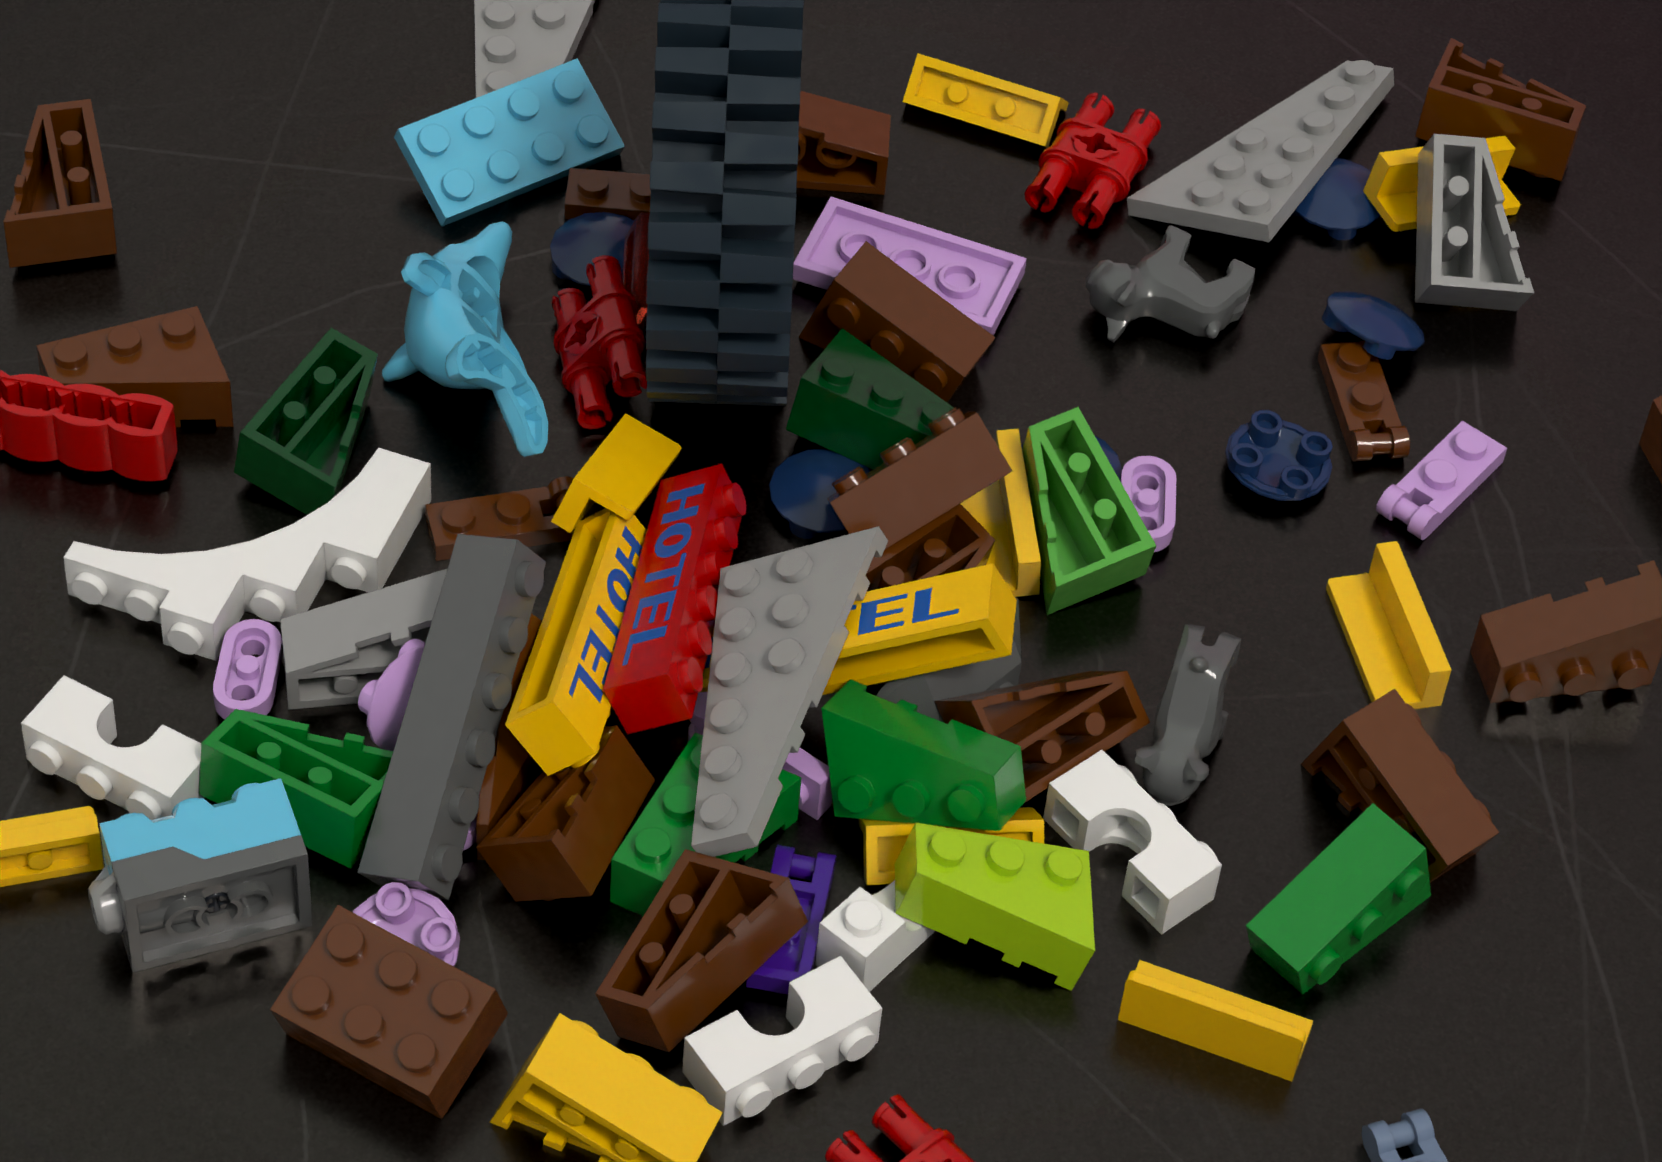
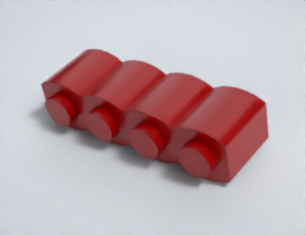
M0 370V451L5 450L15 457L28 461L46 462L60 460L72 468L84 471H107L113 469L118 474L134 480H165L168 477L178 451L174 405L154 395L141 393L118 395L112 390L98 385L70 384L64 386L59 381L50 377L36 374L10 376Z

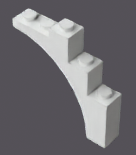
M378 448L352 482L328 503L289 526L254 540L212 550L155 554L115 551L73 541L63 557L68 595L78 597L88 604H100L131 614L142 621L160 623L164 645L171 646L184 654H196L216 661L221 652L225 633L230 627L240 621L245 612L255 614L266 621L281 623L280 619L308 611L326 579L336 582L345 588L359 589L365 592L383 588L424 515L425 505L431 502V463Z

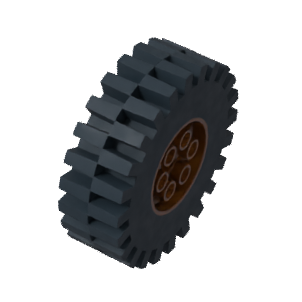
M660 0L655 55V100L653 101L652 115L653 144L652 161L650 163L651 196L648 222L649 261L646 304H648L646 322L648 401L787 406L804 0Z

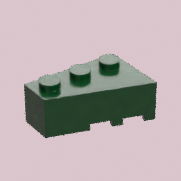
M331 327L241 430L234 473L306 515L328 503L340 492L370 397L378 354Z
M842 328L801 377L786 430L870 469H875L884 463L879 455L881 452L906 437L911 438L914 444L932 434L927 424L954 407Z

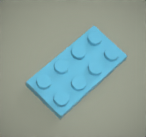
M578 58L398 128L394 136L441 226L569 175L570 168L585 169L620 155L625 147Z

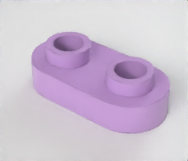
M1138 456L1129 460L1124 465L1120 482L1156 544L1154 552H1158L1170 544L1176 520V473L1172 466L1163 459L1154 456Z
M259 619L243 620L234 624L225 633L213 683L215 709L223 719H226L235 709L267 715L273 706L283 658L281 634L271 623Z

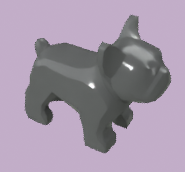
M1170 225L1161 241V247L1146 254L1136 265L1117 263L1108 259L1098 262L1086 278V288L1090 292V304L1093 309L1106 317L1108 325L1107 339L1113 343L1121 336L1131 321L1145 316L1168 324L1194 337L1214 339L1219 334V331L1223 330L1229 323L1237 321L1243 314L1254 283L1255 268L1237 259H1233L1226 271L1227 276L1206 282L1184 261L1185 254L1190 245L1191 235Z
M1185 624L1163 697L1157 705L1153 723L1152 739L1154 744L1150 747H1141L1135 752V763L1143 766L1142 777L1146 789L1156 802L1163 803L1166 806H1174L1186 801L1198 789L1201 781L1205 780L1209 775L1208 765L1202 761V758L1210 755L1218 740L1222 739L1227 724L1228 713L1222 710L1224 689L1230 669L1237 663L1241 638L1223 632L1219 635L1215 645L1206 646L1202 644L1205 626Z

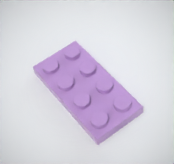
M830 197L796 257L793 266L794 280L828 290L835 277L867 241L967 317L994 335L1025 274L1027 258Z

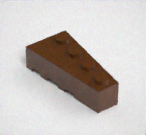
M801 91L796 188L885 195L891 115Z

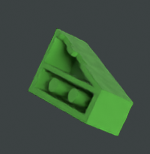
M1079 407L1029 426L1022 453L1041 559L1040 577L1046 613L1049 615L1145 575L1156 544Z

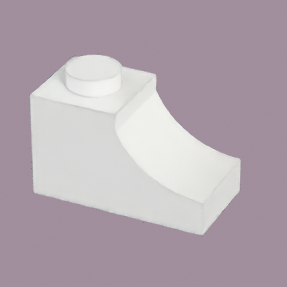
M895 880L886 888L873 895L859 887L820 922L815 965L819 967L841 956L870 992L935 931L896 914Z

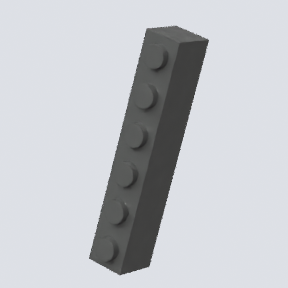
M464 534L457 535L357 872L381 887L391 882H399L408 888L420 889L439 899L449 900L454 880L461 871L462 852L471 822L475 819L478 812L479 793L487 766L492 761L495 753V738L503 710L511 698V682L520 652L524 649L527 642V627L535 599L540 593L544 582L543 571L546 561L519 540Z

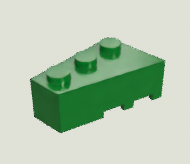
M851 679L821 708L835 817L1000 831L1026 801L1021 746L953 719L946 724L917 712V705L902 699L895 704L867 693L866 685Z
M235 709L201 743L199 795L216 803H222L232 800L233 793L243 785L264 783L281 778L305 847L351 869L363 855L393 751L364 745L365 736L346 733L344 741L310 734L309 724Z
M696 732L611 859L610 902L641 916H644L683 851L687 849L696 852L692 848L691 842L703 735ZM782 769L778 779L782 783L783 788L758 846L780 827L785 831L798 821L802 777ZM758 846L716 856V858L734 863L741 858L745 862L758 852Z
M1372 803L1246 925L1250 948L1302 995L1317 983L1319 985L1324 984L1335 975L1344 962L1431 896L1426 848Z

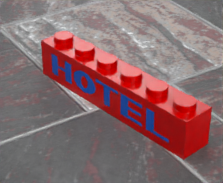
M723 464L666 478L660 482L603 687L605 695L627 734L691 719L698 692H701L703 689V672L707 656L712 652V636L715 626L720 570L730 566L733 551L738 546L737 534L741 518L746 513L744 493L738 483L731 482Z

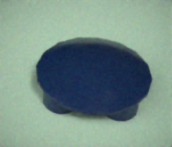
M1336 158L1291 215L1302 217L1308 223L1326 229L1329 236L1334 239H1352L1356 235L1357 229L1368 226L1380 217L1378 211L1363 192L1371 171L1352 161Z
M596 212L577 216L566 221L555 231L550 244L552 272L558 278L571 279L580 285L591 287L586 274V266L588 263L594 265L592 259L603 255L615 257L619 261L624 288L627 291L630 289L631 282L638 280L648 271V232L643 225L624 215Z
M1349 291L1334 292L1327 298V307L1322 315L1324 324L1336 331L1350 332L1365 340L1363 344L1364 349L1375 357L1391 360L1396 351H1416L1425 342L1424 333L1416 322L1398 307L1383 299Z
M1259 410L1252 415L1249 423L1241 425L1229 436L1225 455L1230 471L1242 485L1256 494L1278 501H1300L1318 494L1328 484L1332 470L1330 454L1333 446L1331 440L1321 432H1309L1298 424L1282 420L1273 411Z
M829 449L806 450L788 457L775 469L769 484L771 502L781 517L789 521V529L792 534L799 538L812 539L820 533L843 532L846 529L827 500V497L836 493L831 483L858 466L863 468L866 474L871 470Z

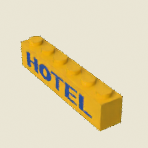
M605 508L577 524L505 723L506 727L547 776L569 766L572 768L583 766L597 754L600 748L599 742L607 718L611 713V704L603 691V687L647 532L635 515L630 520H626Z
M994 563L867 591L863 601H854L844 624L849 634L822 695L838 692L850 679L868 686L1009 656L1012 653L1017 600ZM712 652L707 656L701 692H708Z

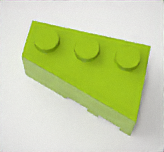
M915 823L894 864L896 914L964 944H967L969 938L1003 952L1002 961L1018 968L1022 961L1055 975L1054 984L1072 991L1095 952L1089 851Z

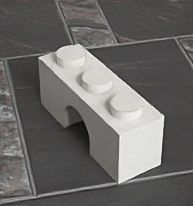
M65 675L21 722L26 759L39 771L48 775L56 774L78 785L82 791L94 799H106L128 810L129 813H143L150 820L172 815L173 808L183 800L205 798L199 795L201 743L162 724L147 741L133 747L113 746L111 743L117 737L113 699Z
M1103 750L1095 753L1049 783L1043 819L1073 849L1090 852L1100 845L1114 843L1127 846L1137 853L1136 856L1128 861L1122 896L1161 935L1214 900L1222 864L1218 861L1213 850L1206 843L1197 841L1177 822L1175 815L1165 804L1156 802L1137 783L1129 769L1123 765H1118Z
M839 956L789 982L786 1018L795 1028L793 1031L776 1036L762 1034L754 1030L739 1011L736 1010L684 1038L682 1072L696 1091L705 1097L708 1104L723 1112L719 1119L723 1126L741 1116L752 1117L763 1111L773 1099L793 1088L804 1089L815 1083L826 1070L845 1060L856 1061L868 1054L875 1044L878 1043L882 1007L844 959Z

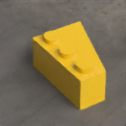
M559 1013L522 1065L490 1123L508 1129L513 1120L546 1133L543 1145L562 1152L568 1142L600 1155L601 1157L598 1162H697L723 1112L708 1104L705 1097L696 1090L679 1086L654 1071L650 1063L642 1057L625 1053L600 1038L598 1033L588 1024L571 1020Z

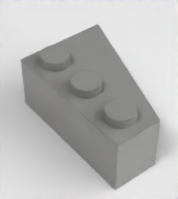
M1433 134L1418 153L1415 303L1518 311L1534 294L1530 278L1525 277L1517 252L1520 246L1515 231L1511 232L1502 203L1505 198L1486 138Z
M447 569L280 619L288 710L358 704V697L363 687L368 682L380 678L388 665L398 658L400 649L407 641L420 639L426 643Z

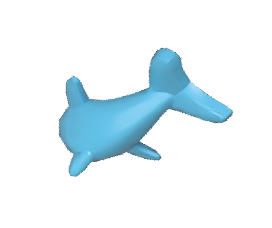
M501 221L489 224L477 236L469 240L443 247L433 256L423 252L411 254L407 257L401 274L404 282L410 285L412 290L404 325L405 343L384 366L382 376L385 381L391 382L420 371L443 387L456 389L486 388L492 390L518 452L521 456L529 457L544 452L548 442V419L540 394L528 376L517 348L503 327L499 301L500 283L512 243V230L509 224Z

